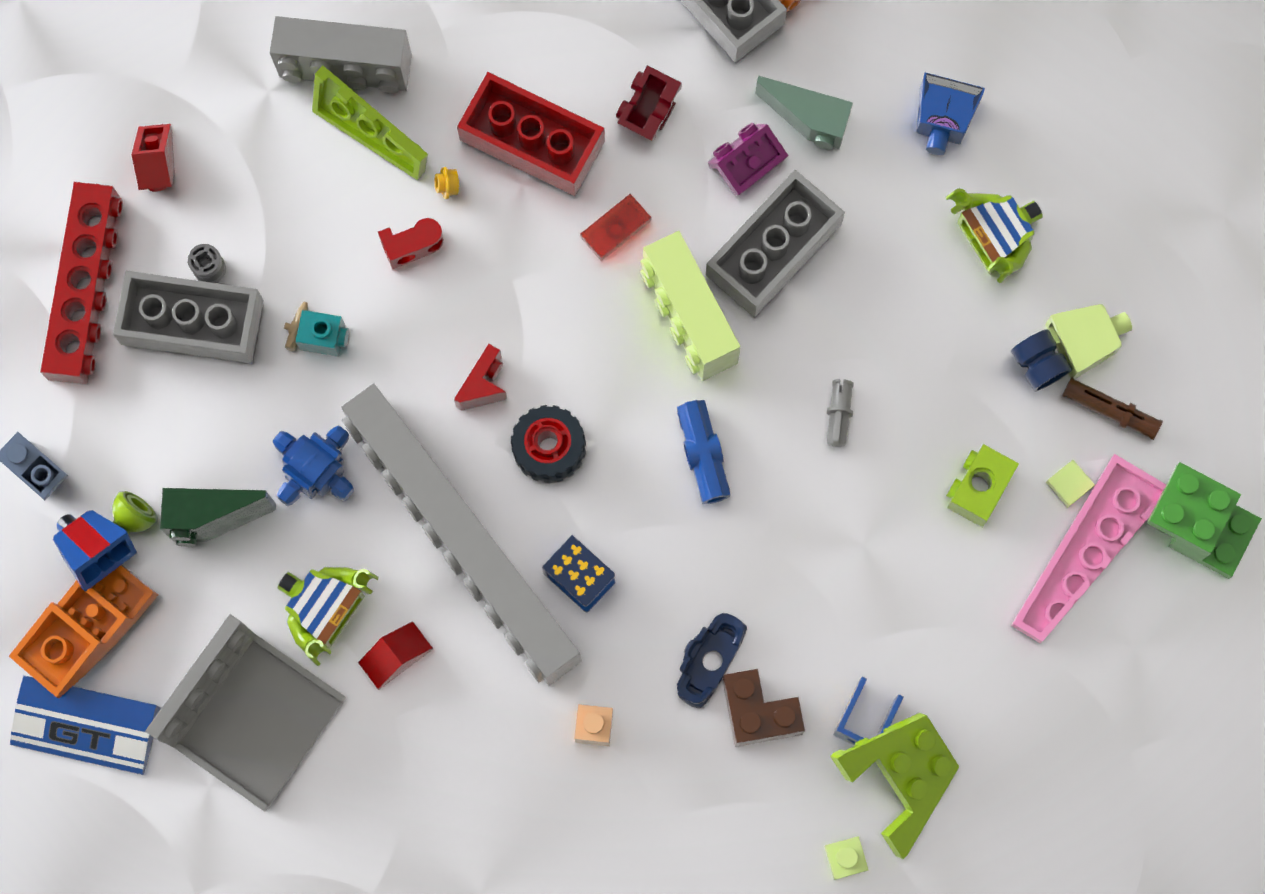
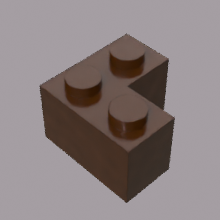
M758 669L725 674L722 681L735 747L803 735L805 728L799 697L764 703Z

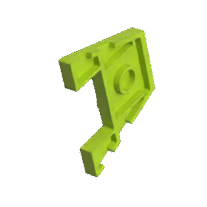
M917 713L883 729V733L871 739L864 738L855 742L856 746L845 751L840 749L830 756L845 780L854 782L876 762L905 807V811L881 833L895 856L904 859L910 852L959 768V765L928 716L922 713Z

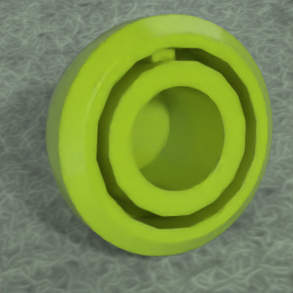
M128 491L118 492L112 505L113 523L126 530L128 535L130 532L145 531L156 523V513L146 501Z

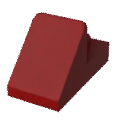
M491 344L487 345L454 398L458 409L466 410L507 399L506 392L488 381L489 378L494 380L503 367L500 349Z

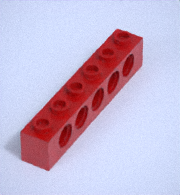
M82 182L73 183L40 373L50 381L88 385L89 375H93L95 371L94 344L99 343L101 337V324L98 323L100 311L103 312L105 310L107 295L104 292L105 280H109L112 273V262L109 260L110 251L117 244V229H114L116 217L121 216L123 209V200L113 186ZM93 216H102L101 221L97 225L88 226V222ZM96 247V251L92 256L83 257V252L86 248ZM91 278L90 284L86 288L77 289L78 282L81 279ZM85 309V315L82 319L72 321V315L75 311ZM80 341L79 348L75 352L66 353V348L70 342Z

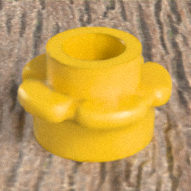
M441 168L440 173L435 174V190L437 193H442L444 199H449V196L458 195L459 193L458 173L456 169Z

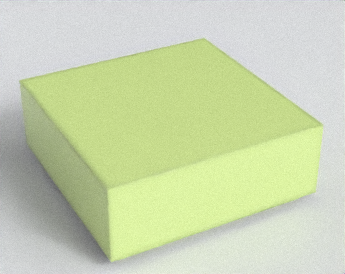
M1074 460L1046 481L1047 485L1067 508L1095 486Z

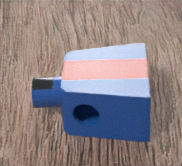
M93 510L85 512L77 519L71 514L62 516L57 522L56 527L59 532L54 535L53 541L63 560L84 591H87L137 554L127 531Z

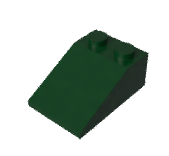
M163 488L160 529L169 539L176 541V545L194 547L197 546V541L207 542L275 511L276 503L266 490Z

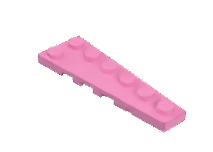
M1114 454L1011 626L1035 641L1042 643L1150 517L1166 484Z

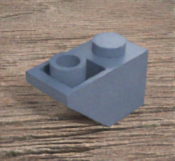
M18 431L0 449V462L44 501L68 477L63 470Z

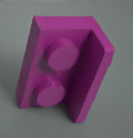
M748 124L738 132V139L731 144L727 142L719 146L713 152L715 157L708 161L711 168L718 170L734 195L743 193L789 156L768 124Z

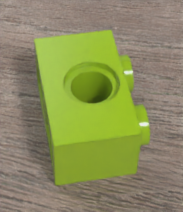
M985 444L982 445L978 453L971 450L962 466L968 470L962 481L956 478L946 495L952 499L947 508L983 528L1019 463ZM975 477L983 478L988 484V490H976L972 485V479Z

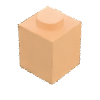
M578 704L575 743L610 747L613 708Z

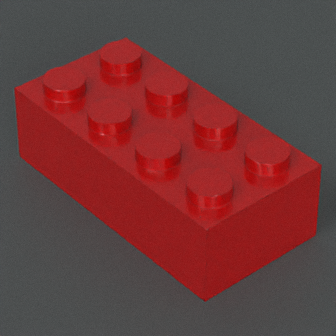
M490 72L486 73L457 126L460 141L573 196H576L605 142L604 127Z

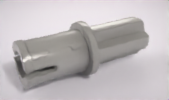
M840 379L832 381L831 406L827 408V415H829L827 443L835 447L846 445L849 418L853 417V411L850 407L854 383L846 379L843 380V390Z

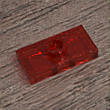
M630 193L580 233V238L602 261L651 222L652 217Z

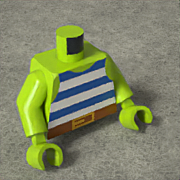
M960 188L946 196V200L951 199L956 203V206L951 209L952 214L965 210L961 212L957 223L988 273L991 274L997 271L1000 274L997 282L1002 283L1008 275L1023 267L1032 250L1031 240L1035 234L1030 224L1043 218L1042 211L1035 201L1019 208L1011 195L1001 197L998 194L967 193Z
M324 567L319 572L311 569L303 581L290 572L283 576L277 589L291 597L285 607V610L289 613L287 625L295 643L315 665L319 666L321 664L317 660L321 652L326 651L329 655L331 654V646L365 597L362 591L367 594L373 592V590L367 587V583L373 578L378 580L379 577L367 569L355 570L348 567Z

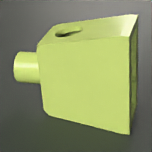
M1102 304L1051 315L1045 324L1056 341L1058 353H1062L1072 368V371L1068 374L1069 377L1077 379L1115 355L1122 347L1119 335L1132 331V323L1125 312L1110 318Z

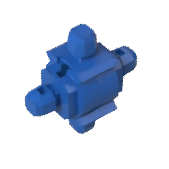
M341 426L333 427L326 434V440L316 432L312 434L310 439L302 435L296 440L294 436L284 431H280L275 436L273 444L284 456L282 458L284 465L282 471L286 474L285 479L289 481L282 484L278 490L277 498L286 506L293 505L301 497L300 492L313 499L316 493L323 497L330 491L332 495L344 501L354 492L352 484L342 476L344 473V460L341 458L342 453L338 449L342 450L349 440V433Z

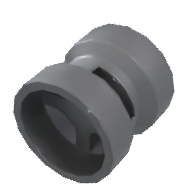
M200 244L190 251L187 263L198 281L218 283L224 277L226 265L219 251L214 246Z

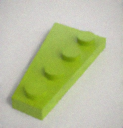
M322 65L315 73L312 112L418 180L425 173L428 153Z

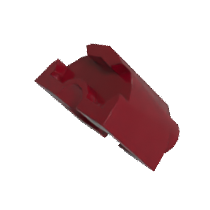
M647 65L644 72L639 71L636 74L631 85V89L635 90V93L629 102L624 100L616 113V118L619 119L617 123L654 141L658 129L662 130L675 107L676 102H674V99L681 90L682 82Z

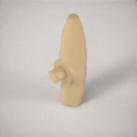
M303 302L298 308L291 324L285 323L284 329L289 330L285 344L287 350H296L297 344L295 341L302 310L308 311L307 302Z

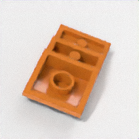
M120 565L87 591H84L76 580L58 604L54 602L49 604L9 657L55 697L60 698L119 642L159 594L123 565Z

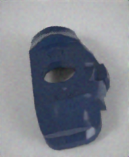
M727 613L717 615L708 628L703 627L700 633L686 645L683 663L680 667L682 675L677 683V694L686 704L695 708H702L716 691L737 654L747 631V625L737 617ZM709 652L719 653L723 659L721 667L714 671L706 669L703 665V659Z

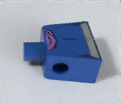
M924 73L919 92L916 132L929 137L926 147L927 152L941 156L945 154L948 142L961 144L980 104L985 88Z

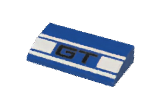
M23 675L14 712L10 745L144 775L154 739L145 730L161 710V707L73 686L60 698H57L33 677Z

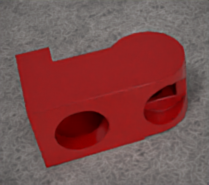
M432 218L421 219L413 228L393 235L390 227L378 231L380 242L392 270L435 253L441 248L444 241L440 224Z

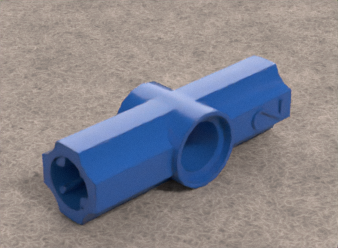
M693 400L677 406V415L685 438L683 443L690 470L694 471L702 504H713L730 498V488L722 462H724L722 449L717 434L713 433L705 400Z

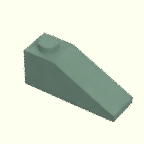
M758 76L755 94L807 140L813 141L816 146L823 149H832L833 147L840 149L853 102Z

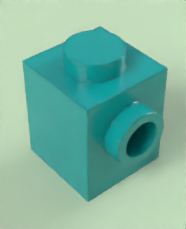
M302 310L295 342L301 351L339 357L341 347L345 348L347 345L349 328H345V323L341 316Z

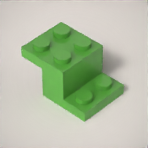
M1179 462L1153 509L1147 524L1173 537L1168 547L1230 579L1262 518L1236 505L1241 496L1240 493Z

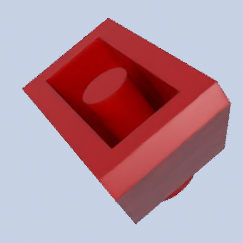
M171 124L138 127L131 154L138 189L158 192L165 190L167 187H172L175 170Z

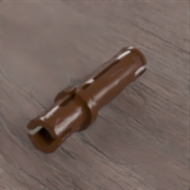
M1073 377L1070 378L1062 394V397H1066L1118 422V427L1123 429L1128 427L1149 437L1151 440L1155 439L1163 423L1162 420H1158L1135 409V404L1130 402L1127 405L1075 380Z

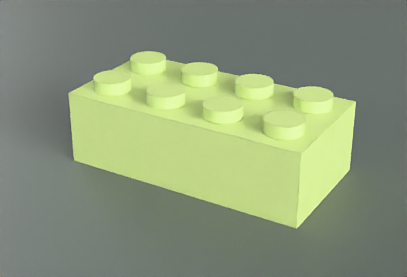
M680 231L643 247V260L640 261L642 270H640L641 276L648 288L654 287L658 297L655 299L656 305L663 317L669 316L672 324L670 331L677 345H684L687 352L685 360L693 374L698 373L702 381L738 364L740 345Z

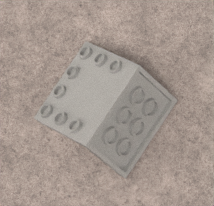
M229 614L145 732L175 748L266 812L346 697L257 636L244 623Z

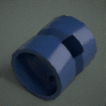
M1048 329L1028 337L1011 350L1017 363L1021 367H1028L1025 377L1035 392L1052 385L1072 371L1065 356L1062 353L1054 352L1057 344Z

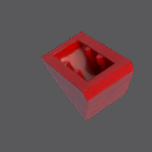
M412 621L381 637L358 663L376 688L380 690L433 650V647Z

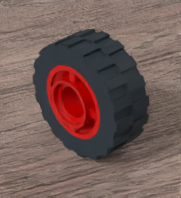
M542 405L540 408L528 410L529 412L526 415H522L519 418L517 425H514L513 436H511V449L518 467L520 466L526 476L529 475L533 480H541L544 483H551V481L560 482L563 481V478L572 476L574 471L582 465L581 461L585 458L586 454L585 435L579 420L573 417L570 411L560 409L559 406L555 405L553 407ZM547 438H553L557 441V445L551 450H544L540 448L541 442Z

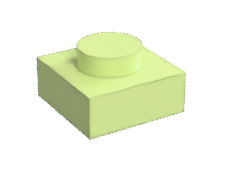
M859 836L824 846L834 880L868 871Z

